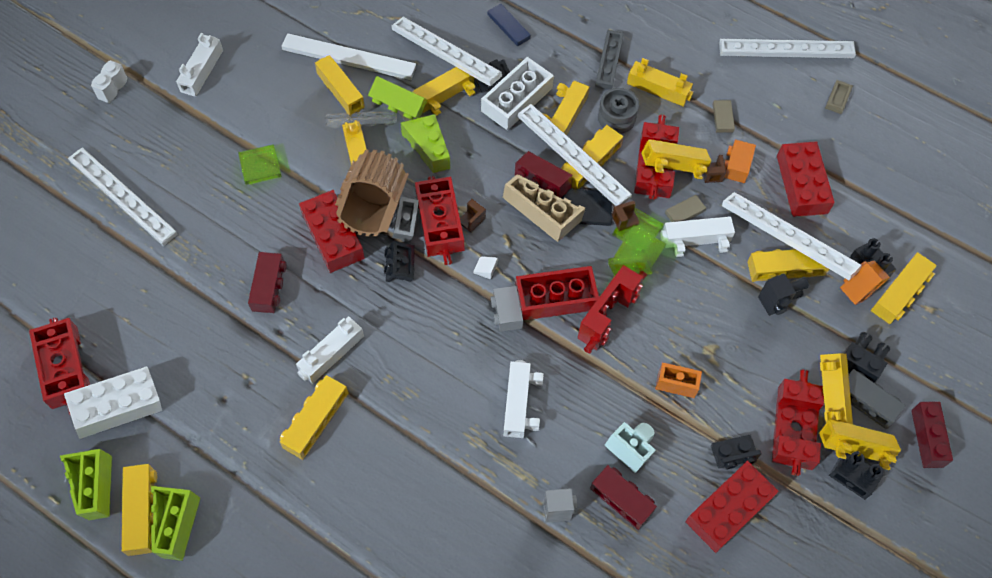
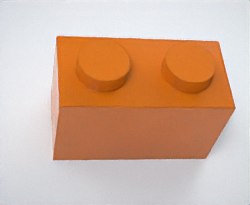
M736 139L733 146L729 145L726 156H729V159H725L724 162L726 169L724 178L745 183L756 145Z
M875 260L870 262L864 261L861 263L860 271L850 280L845 278L843 280L845 283L840 288L855 305L863 303L890 279Z
M662 362L658 371L655 389L695 398L699 391L702 371Z

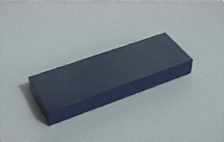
M501 3L488 10V16L516 46L531 39L530 33Z

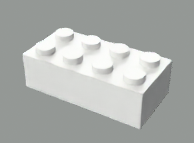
M526 57L481 98V112L508 131L519 120L518 113L530 104L534 106L553 88L554 75Z
M148 367L64 393L79 439L162 411Z

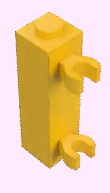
M330 55L315 62L317 74L350 117L352 114L360 112L361 109L365 108L363 96Z
M642 58L641 63L635 61L628 75V85L683 107L686 101L691 100L694 93L691 91L693 83L686 81L687 75L681 73L680 78L648 66L649 60Z
M455 67L413 90V93L428 100L422 113L431 109L432 113L437 116L441 113L439 110L441 108L440 103L463 90L470 97L476 94L473 90L476 87L473 76Z
M573 81L570 88H568L565 84L559 83L556 95L564 97L553 118H550L547 114H542L567 136L588 98L590 86Z
M357 120L353 123L345 122L342 125L351 164L353 160L357 161L359 155L367 150L360 121Z
M650 139L641 153L645 165L655 166L656 172L664 173L663 168L692 172L696 179L703 178L702 174L707 172V167L711 163L707 149Z
M847 354L820 355L826 423L829 419L853 425Z
M829 419L819 432L824 447L836 450L838 458L846 459L845 453L852 454L858 451L860 453L857 456L863 454L864 458L880 461V466L886 470L891 469L889 466L891 462H897L896 456L901 451L895 435Z

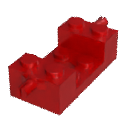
M662 115L658 116L657 124L644 122L640 138L634 193L649 195V198L652 199L653 197V200L657 199V197L670 198L674 185L675 171L673 169L663 168L664 173L656 172L655 166L645 165L641 154L649 139L674 144L678 143L679 127L665 125V115H663V118Z
M430 176L426 181L415 182L416 198L419 200L418 209L420 210L427 256L443 255L444 264L448 265L449 262L450 265L452 264L450 254L465 251L464 236L451 177L435 179V176H432L431 180ZM436 210H442L444 211V214L438 216L435 215L434 212Z
M623 265L581 321L577 338L587 344L584 347L585 352L591 354L593 349L597 351L600 346L604 347L612 330L610 328L612 320L606 317L607 310H612L617 302L627 308L631 303L635 304L641 295L640 291L643 288L642 281L647 276L644 271H640L638 274Z
M58 318L49 319L50 324L29 330L42 398L51 409L64 405L68 407L64 393L90 385L89 378L83 373L77 346L81 344L78 328L70 318L58 321ZM63 356L60 363L53 364L56 357Z
M800 370V379L798 381L784 378L778 387L771 462L792 466L791 474H796V476L801 475V468L813 470L820 463L821 443H817L819 410L824 405L823 386L808 382V370ZM791 423H798L801 426V431H795L791 427Z

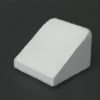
M480 257L473 273L491 279L497 267L498 258Z

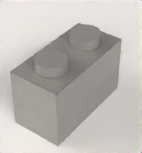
M400 197L392 238L411 241L419 200Z
M517 286L494 289L490 301L491 307L496 310V314H493L494 324L499 326V332L522 329L523 317Z
M571 489L545 491L543 500L545 523L571 521L572 514H575V508H577L576 495H572Z

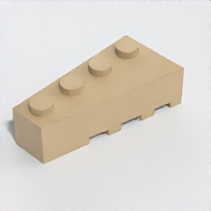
M517 174L505 184L503 198L554 240L560 241L582 221L585 211L584 207L580 205L577 207L571 204L570 200L566 198L561 199L555 196L554 192L543 190L538 187V184Z

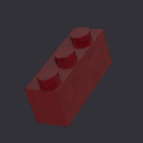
M530 151L515 162V176L518 174L538 184L539 188L554 192V195L559 198L571 189L572 174Z
M258 253L248 300L252 312L275 313L276 307L279 306V289L283 288L282 274L286 272L287 267L282 254Z
M919 402L911 412L923 468H944L953 461L941 402Z
M609 465L591 483L590 490L637 530L643 526L657 508L655 501L650 496L643 495L638 491V487L633 482L626 481L618 469L611 468Z

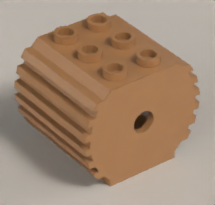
M365 150L363 154L359 155L357 161L353 160L335 204L339 206L336 213L339 218L338 222L340 224L343 222L346 229L349 227L351 232L357 231L359 235L365 233V236L370 234L378 236L380 232L387 233L409 175L405 173L402 162L401 164L397 162L398 159L396 157L393 159L391 154L385 155L384 151L377 153V150L372 152Z

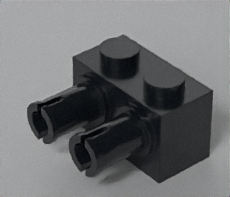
M876 238L870 239L868 243L855 249L849 257L859 264L864 261L870 262L875 260L889 277L896 270L892 264L893 257L880 250L881 243Z
M784 273L768 279L758 298L769 316L773 314L780 315L787 310L792 300L803 297V289L809 287V282L806 277L789 282Z
M861 332L855 343L851 342L844 351V354H847L848 373L855 369L875 383L888 364L884 361V358L890 351V347L887 345L883 349L885 343L880 342L872 354L866 348L873 338L869 334L864 340L867 333Z
M858 451L852 454L845 453L847 458H839L828 476L866 500L872 495L883 477V468L880 466L877 469L879 464L871 465L865 463L863 454L857 456L860 453Z

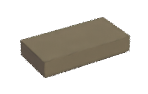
M836 80L825 109L842 114L853 85Z
M714 100L713 112L716 133L734 132L735 126L731 100Z
M694 195L667 209L665 214L671 222L688 221L705 212L706 207L698 196Z

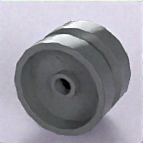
M613 88L605 92L600 100L598 121L601 127L604 128L608 125L619 134L632 129L639 109V101L636 95L624 88Z

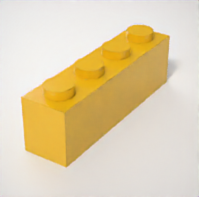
M606 125L602 130L599 129L595 133L591 141L588 140L584 144L582 150L602 167L622 146L624 136ZM566 162L561 167V169L573 175L571 186L573 189H580L588 181L569 163Z
M794 248L783 251L780 249L770 252L756 251L751 253L747 261L752 282L767 281L784 273L788 279L825 276L829 271V268Z
M917 252L874 305L871 312L888 324H891L894 319L899 321L905 313L902 309L905 306L909 308L914 302L915 298H913V295L921 293L925 288L923 285L924 281L929 282L935 275L932 271L937 265Z
M327 375L323 380H319L312 396L306 398L303 409L300 413L297 412L294 415L291 426L288 430L285 429L282 432L279 441L282 448L303 460L349 394L347 387Z
M149 464L123 467L121 551L127 556L152 553L151 525H153V513L151 512V505H153V493L151 492V486L157 483V472Z

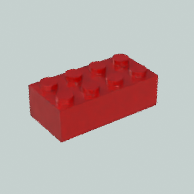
M818 142L782 144L777 154V160L792 217L828 214L835 202Z
M334 190L299 203L302 216L330 273L365 259L363 248L355 232H351L349 227L346 229L343 222L341 224L338 222L339 218L336 213L339 206L335 205L337 196Z
M592 266L516 276L515 286H517L523 321L588 312L599 298Z
M746 461L685 522L717 553L779 491L750 462Z

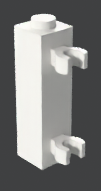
M203 33L199 35V44L186 66L182 64L179 68L181 74L176 81L180 92L195 97L223 52L220 39L211 35H204Z
M731 217L665 223L663 230L660 232L661 240L664 241L665 247H675L676 257L684 256L685 246L718 243L719 252H727V248L730 247L729 242H731L735 234Z
M349 316L346 319L343 318L330 334L311 351L308 350L302 355L303 358L296 363L299 370L297 374L304 381L309 380L313 384L364 337L363 329Z
M523 360L510 362L503 434L505 437L524 438L525 429L539 431L540 419L526 418L529 383L542 386L544 373H530V363H526Z

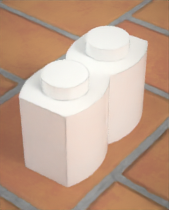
M110 60L103 66L101 73L93 79L91 87L99 100L110 103L117 96L118 90L126 84L127 76L122 65Z

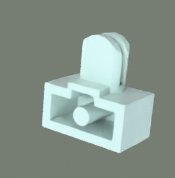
M624 422L611 435L605 446L636 473L656 451L648 444L654 437L655 432L647 423H641L633 430Z

